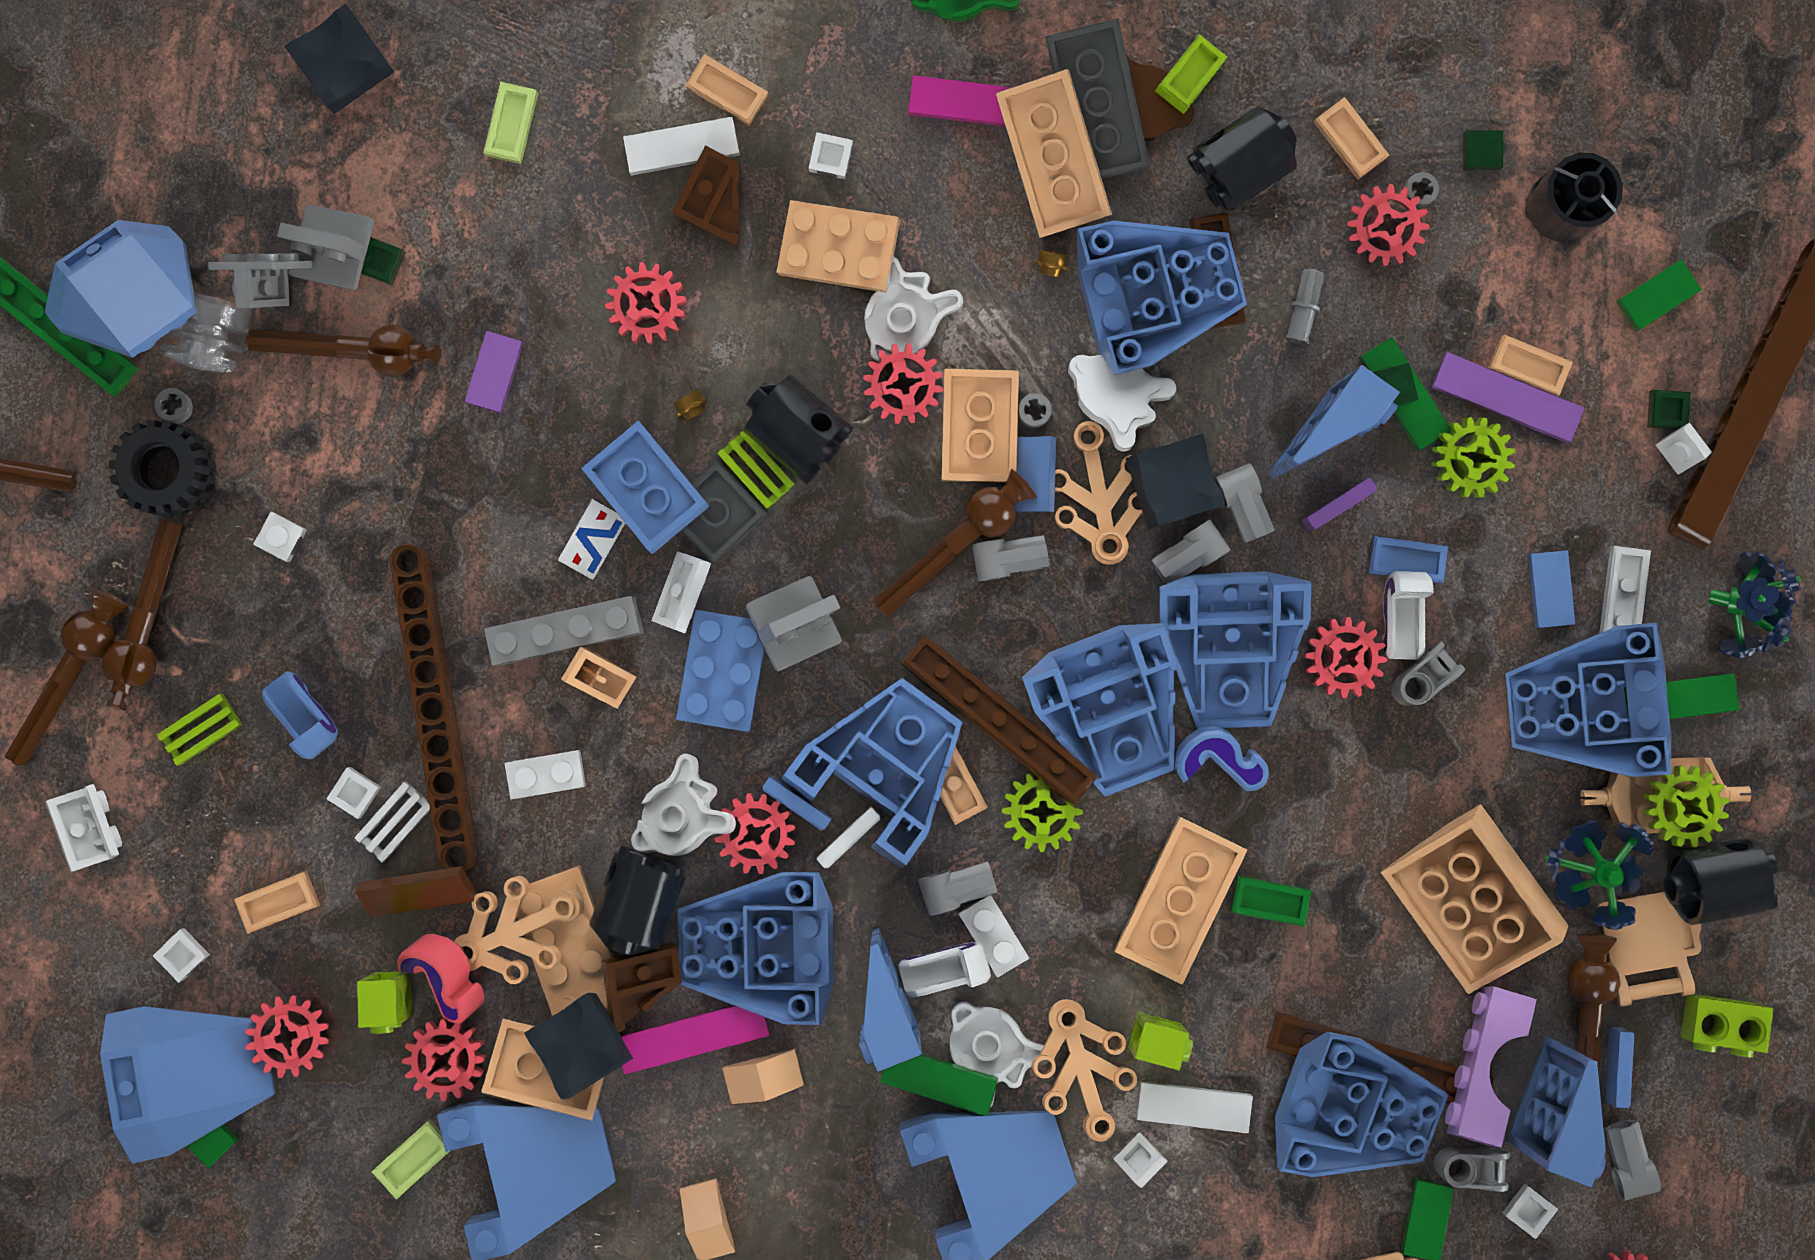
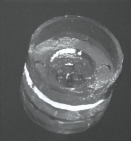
M194 293L197 313L188 318L182 329L171 330L164 335L167 338L179 341L178 346L161 343L158 354L169 357L179 365L210 373H238L240 363L224 357V354L241 355L243 354V348L227 340L229 334H247L252 310L249 308H236V303Z

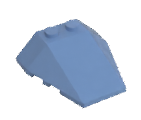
M1267 571L1191 574L1159 587V623L1165 625L1176 658V672L1197 729L1214 725L1221 728L1272 726L1287 685L1286 679L1291 665L1296 661L1299 652L1298 646L1304 630H1307L1311 620L1310 581Z
M1163 623L1116 626L1049 652L1022 676L1035 714L1045 723L1060 744L1070 754L1098 776L1094 784L1105 797L1174 770L1175 725L1173 724V704H1175L1174 670H1176V658Z

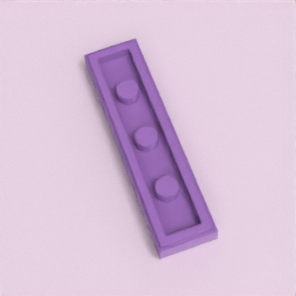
M1449 352L1443 355L1430 387L1565 443L1572 441L1585 409L1582 406Z

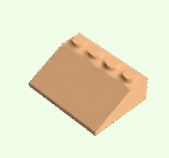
M1481 804L1449 822L1381 872L1468 994L1561 944L1568 929L1566 921Z

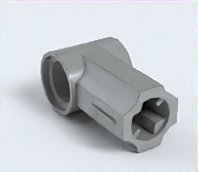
M1250 463L1214 477L1218 488L1222 492L1225 507L1230 509L1243 543L1275 531L1260 496L1262 494L1260 481Z
M1209 519L1184 535L1182 541L1158 554L1151 560V563L1161 580L1168 584L1185 577L1200 566L1204 568L1229 552L1230 548L1212 520Z
M1044 535L1006 542L1005 539H999L972 545L978 582L1009 577L1011 573L1027 572L1049 567Z
M988 861L950 872V870H946L918 879L928 916L942 914L959 908L961 903L997 893Z
M1636 1120L1619 1121L1605 1127L1604 1130L1614 1163V1168L1611 1170L1612 1179L1620 1199L1626 1201L1660 1192V1178L1654 1163L1648 1158L1639 1122Z

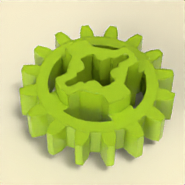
M1472 417L1463 418L1462 427L1457 422L1450 423L1449 429L1451 434L1439 433L1438 437L1443 442V445L1433 447L1432 451L1440 454V459L1435 460L1431 464L1432 467H1441L1442 472L1436 477L1438 481L1449 480L1446 488L1447 491L1454 492L1460 487V497H1469L1471 492H1473L1475 498L1484 497L1485 489L1489 493H1496L1498 491L1496 481L1508 482L1509 478L1503 472L1505 469L1514 468L1515 464L1507 461V456L1516 452L1513 448L1505 447V443L1511 438L1509 434L1500 436L1497 434L1501 427L1500 424H1491L1487 428V418H1478L1474 424ZM1470 433L1469 436H1466L1465 443L1460 446H1454L1462 436ZM1489 441L1491 442V444H1492L1493 447H1494L1495 454L1493 453L1492 449H1491L1490 446H1489ZM1473 452V455L1485 460V462L1474 463L1473 460L1461 454ZM1451 461H1453L1458 469V474L1455 473ZM1488 469H1492L1491 473L1485 479L1477 482V480L1481 479V475L1483 472H1485Z
M1678 765L1674 766V775H1661L1662 782L1652 780L1649 782L1655 791L1653 795L1644 794L1643 798L1651 802V807L1644 809L1643 814L1653 816L1654 820L1647 826L1649 829H1661L1658 835L1660 840L1667 841L1672 837L1671 842L1674 846L1682 847L1684 842H1686L1688 847L1695 848L1698 847V838L1702 842L1709 843L1712 841L1709 833L1711 830L1715 832L1723 831V828L1717 822L1719 818H1729V814L1721 811V806L1729 803V799L1719 797L1718 793L1723 790V784H1711L1714 774L1704 772L1700 775V767L1690 766L1687 771L1684 766ZM1680 782H1692L1690 785H1686L1683 790L1673 787ZM1678 799L1688 800L1687 803H1686V805L1690 808V811H1691L1692 813H1694V814L1684 813L1686 808L1682 805V802H1681L1680 800H1678ZM1663 803H1664V806H1665V812H1666L1665 815H1664V811H1663ZM1689 823L1699 825L1690 831H1680L1681 828H1686Z
M1028 772L1025 774L1026 783L1024 785L1017 781L1012 783L1017 790L1015 794L1005 793L1004 795L1011 802L1010 806L1001 808L1002 813L1011 817V819L1004 823V827H1015L1016 831L1011 838L1016 841L1023 836L1025 838L1024 848L1029 849L1033 842H1035L1039 852L1045 851L1046 843H1051L1053 848L1057 850L1059 849L1058 839L1062 837L1068 842L1072 840L1068 833L1070 828L1080 829V825L1073 820L1074 816L1082 815L1083 810L1074 808L1068 802H1066V805L1056 804L1050 798V787L1039 778L1034 780ZM1035 787V796L1028 803L1018 804L1021 797L1028 790ZM1040 801H1045V805L1048 808L1060 810L1059 812L1045 815V821H1039V817L1036 814L1024 812L1025 810L1038 808ZM1018 818H1028L1034 824L1035 835L1027 832L1021 826ZM1057 819H1065L1061 828L1055 833L1050 834V826Z

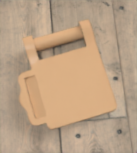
M1665 892L1616 900L1636 909L1634 924L1618 930H1611L1602 926L1603 935L1617 938V941L1607 955L1608 960L1614 964L1620 976L1621 985L1616 996L1618 1006H1630L1634 1000L1680 992L1682 996L1694 995L1695 984L1688 965L1687 956L1697 955L1701 952L1702 948L1699 939L1701 924L1691 925L1686 923L1670 904ZM1608 901L1599 903L1598 907H1607ZM1676 967L1677 978L1628 986L1625 975Z

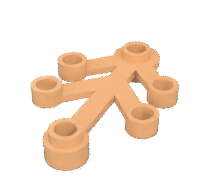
M1085 421L1075 429L1073 441L1075 446L1083 451L1091 493L1072 481L1069 474L1061 469L1055 470V475L1060 474L1064 476L1066 483L1061 488L1055 487V492H1063L1096 514L1098 529L1078 518L1077 512L1070 506L1060 507L1055 513L1054 520L1060 528H1070L1089 541L1092 554L1097 561L1106 565H1114L1122 561L1127 555L1129 545L1126 535L1139 515L1143 514L1142 509L1137 510L1132 506V500L1137 496V493L1134 492L1127 500V510L1116 525L1113 526L1111 510L1132 480L1131 474L1125 470L1126 458L1132 455L1126 456L1121 461L1119 473L1106 490L1098 447L1104 440V432L1099 424L1093 421ZM1090 431L1094 434L1095 440L1092 444L1083 443L1081 440L1083 432ZM1064 510L1071 512L1073 516L1072 522L1070 524H1063L1059 519L1060 512ZM1105 540L1115 542L1116 550L1114 553H1106L1103 550V542Z
M515 876L508 879L504 884V893L507 897L495 932L483 937L489 914L494 912L498 905L495 894L490 891H484L475 895L472 902L474 915L468 933L457 937L454 942L463 951L465 946L472 949L473 956L471 959L468 958L470 971L484 966L503 974L504 979L510 984L520 983L529 974L527 964L518 959L509 961L490 952V950L504 946L535 959L537 965L542 969H550L556 966L561 959L560 950L556 946L551 944L544 946L522 937V935L556 919L562 922H570L577 919L584 911L582 896L574 890L563 891L554 896L551 906L515 922L522 900L530 890V885L526 878ZM514 882H518L521 885L522 891L519 895L514 893L512 889ZM482 897L487 898L489 901V908L487 910L483 909L480 904ZM561 901H566L569 904L570 910L568 914L561 911ZM545 950L551 952L553 956L552 963L544 960L543 953ZM513 965L520 969L521 974L519 978L514 977L511 973Z
M1063 999L1056 1002L1049 1011L1048 1023L1052 1031L1040 1055H1037L1032 1060L1031 1068L1033 1073L1040 1078L1051 1077L1056 1070L1054 1058L1065 1040L1069 1055L1051 1091H1048L1043 1096V1107L1053 1115L1061 1114L1067 1106L1065 1096L1077 1076L1088 1112L1083 1120L1084 1132L1095 1141H1106L1115 1131V1122L1110 1114L1103 1111L1091 1070L1112 1080L1114 1085L1123 1091H1129L1135 1087L1137 1076L1133 1070L1127 1067H1117L1084 1049L1080 1034L1101 1043L1102 1048L1112 1055H1118L1124 1051L1126 1040L1122 1034L1116 1031L1108 1032L1087 1021L1084 1009L1079 1003L1070 999ZM1066 1012H1071L1074 1017L1073 1022L1066 1026L1062 1023V1016ZM1113 1036H1117L1119 1046L1113 1050L1109 1049L1108 1040ZM1041 1060H1048L1050 1065L1045 1073H1040L1037 1069L1038 1063ZM1124 1072H1128L1130 1082L1122 1086L1119 1083V1076ZM1053 1096H1059L1061 1101L1056 1109H1050L1048 1104ZM1100 1120H1105L1107 1124L1106 1130L1102 1133H1097L1095 1131V1124Z

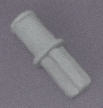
M1315 269L1303 270L1296 300L1291 302L1290 305L1293 308L1288 334L1285 338L1287 341L1304 345L1309 344V336L1315 313L1320 312L1317 304L1324 280L1323 272Z

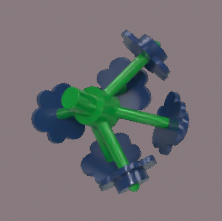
M1743 552L1736 563V568L1747 576L1739 584L1738 588L1731 587L1730 592L1710 589L1708 603L1725 606L1726 613L1733 615L1736 636L1721 642L1720 652L1722 654H1731L1735 658H1745L1753 655L1755 651L1761 650L1766 653L1775 646L1780 648L1789 641L1793 631L1790 628V622L1793 619L1791 617L1792 607L1796 603L1795 592L1801 590V577L1797 576L1795 569L1788 570L1784 561L1779 562L1782 580L1776 581L1775 574L1778 569L1766 555L1760 552L1753 554ZM1785 587L1789 597H1786L1785 593L1778 591V589ZM1741 615L1769 632L1764 645L1762 637H1751L1749 634H1744Z
M1590 820L1584 825L1574 826L1571 829V835L1565 840H1561L1559 850L1551 848L1550 854L1545 856V861L1547 862L1546 870L1553 872L1551 882L1555 883L1556 880L1558 883L1554 889L1556 898L1561 902H1566V906L1570 910L1577 909L1578 906L1586 907L1590 904L1591 897L1588 893L1590 887L1595 885L1605 887L1608 905L1607 907L1600 906L1596 908V914L1592 918L1593 924L1605 926L1611 930L1622 929L1635 923L1634 915L1636 914V909L1632 906H1626L1623 902L1616 901V895H1622L1625 891L1628 893L1638 892L1642 885L1639 877L1644 873L1643 867L1635 864V859L1629 852L1631 850H1638L1645 855H1651L1654 842L1649 838L1648 832L1641 826L1636 824L1628 826L1620 822L1614 834L1626 844L1615 858L1609 857L1604 860L1599 850L1602 848L1601 841L1606 838L1607 833L1604 829H1601L1597 821ZM1564 847L1568 851H1573L1576 857H1581L1585 853L1591 854L1596 863L1590 866L1563 859ZM1559 866L1568 868L1565 873H1558ZM1580 871L1591 874L1592 878L1588 880L1582 878Z

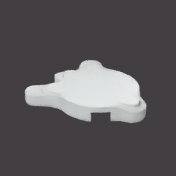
M893 257L887 293L876 291L871 296L865 309L864 320L866 332L871 342V358L876 363H879L881 360L877 352L882 350L887 355H890L892 344L897 345L899 352H904L906 344L910 343L912 344V353L914 354L927 347L935 336L939 322L945 316L962 307L963 297L961 293L957 290H948L937 294L929 293V275L925 272H905L898 259Z
M1078 355L1071 360L1068 367V373L1074 381V388H1076L1079 398V407L1090 419L1108 430L1115 448L1121 452L1132 448L1135 443V431L1137 429L1150 426L1154 422L1156 413L1149 407L1148 403L1170 400L1176 392V384L1173 380L1151 376L1143 369L1113 375L1102 355Z
M680 755L671 776L665 782L656 785L642 801L641 804H645L642 820H638L637 828L631 837L632 846L636 851L642 853L660 852L667 855L680 856L698 848L707 837L713 834H729L734 831L736 821L732 814L710 808L711 800L717 795V788L715 785L700 779L698 760L693 755Z
M967 1001L958 1002L951 1009L953 1025L950 1035V1053L953 1062L956 1065L998 1077V1082H1005L1010 1088L1015 1089L1021 1086L1026 1070L1031 1067L1032 1060L1037 1055H1040L1044 1045L1032 1042L1026 1038L1016 1021L1001 1009L974 1006ZM1041 1060L1037 1067L1049 1063L1048 1060Z

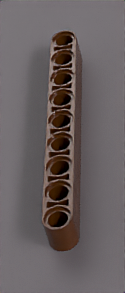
M1812 239L1805 246L1707 445L1712 453L1698 463L1668 525L1667 533L1701 550H1704L1714 538L1815 331V239Z
M402 544L392 551L390 568L438 861L442 869L459 867L452 862L450 858L451 851L454 847L463 848L467 854V861L462 868L466 872L476 865L479 851L431 559L423 548L412 544ZM415 552L418 556V565L413 571L407 572L403 567V558L407 553ZM420 588L424 593V602L419 608L414 609L409 603V595L414 589ZM426 625L431 633L430 639L425 645L421 646L415 640V631L419 626ZM426 662H432L437 670L435 679L429 683L424 681L420 674L421 668ZM434 698L438 699L443 707V712L437 719H432L426 711L428 702ZM439 735L445 737L449 744V749L444 756L437 755L432 747L434 739ZM444 772L451 774L455 780V786L450 793L442 791L438 784L439 778ZM449 809L457 811L461 817V824L456 830L450 829L444 821L445 814Z

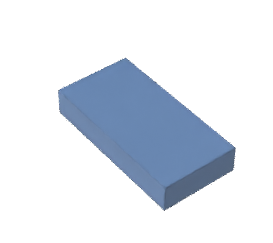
M1017 437L1016 472L1028 483L1037 497L1019 501L1015 505L1016 512H1054L1055 437Z
M1373 536L1367 573L1389 576L1394 571L1426 572L1431 577L1433 583L1441 584L1444 583L1448 546Z
M1568 550L1528 554L1535 628L1575 625Z
M772 775L762 787L764 792L821 831L822 829L825 830L832 819V816L813 803L808 802Z
M1609 1026L1605 1101L1616 1108H1629L1631 1106L1634 1034L1622 1027Z

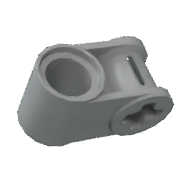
M1439 640L1427 648L1419 660H1415L1413 664L1395 678L1391 686L1392 696L1395 701L1404 706L1424 704L1441 689L1456 680L1465 671V668L1462 664L1457 665L1443 649L1445 644L1442 640ZM1409 679L1415 680L1419 685V694L1414 699L1410 698L1405 691V686Z
M1446 1147L1440 1150L1434 1158V1170L1437 1175L1453 1187L1495 1192L1509 1190V1184L1505 1182L1506 1160L1510 1158V1151L1493 1147ZM1461 1159V1170L1457 1174L1450 1176V1164L1455 1160Z

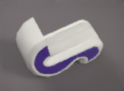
M1394 571L1386 580L1383 595L1385 633L1382 636V643H1385L1383 653L1388 659L1419 660L1424 654L1425 597H1429L1434 593L1432 579L1426 572Z
M979 942L959 944L932 953L915 955L901 960L898 965L905 994L912 998L968 984L972 988L986 983L991 977L984 946Z

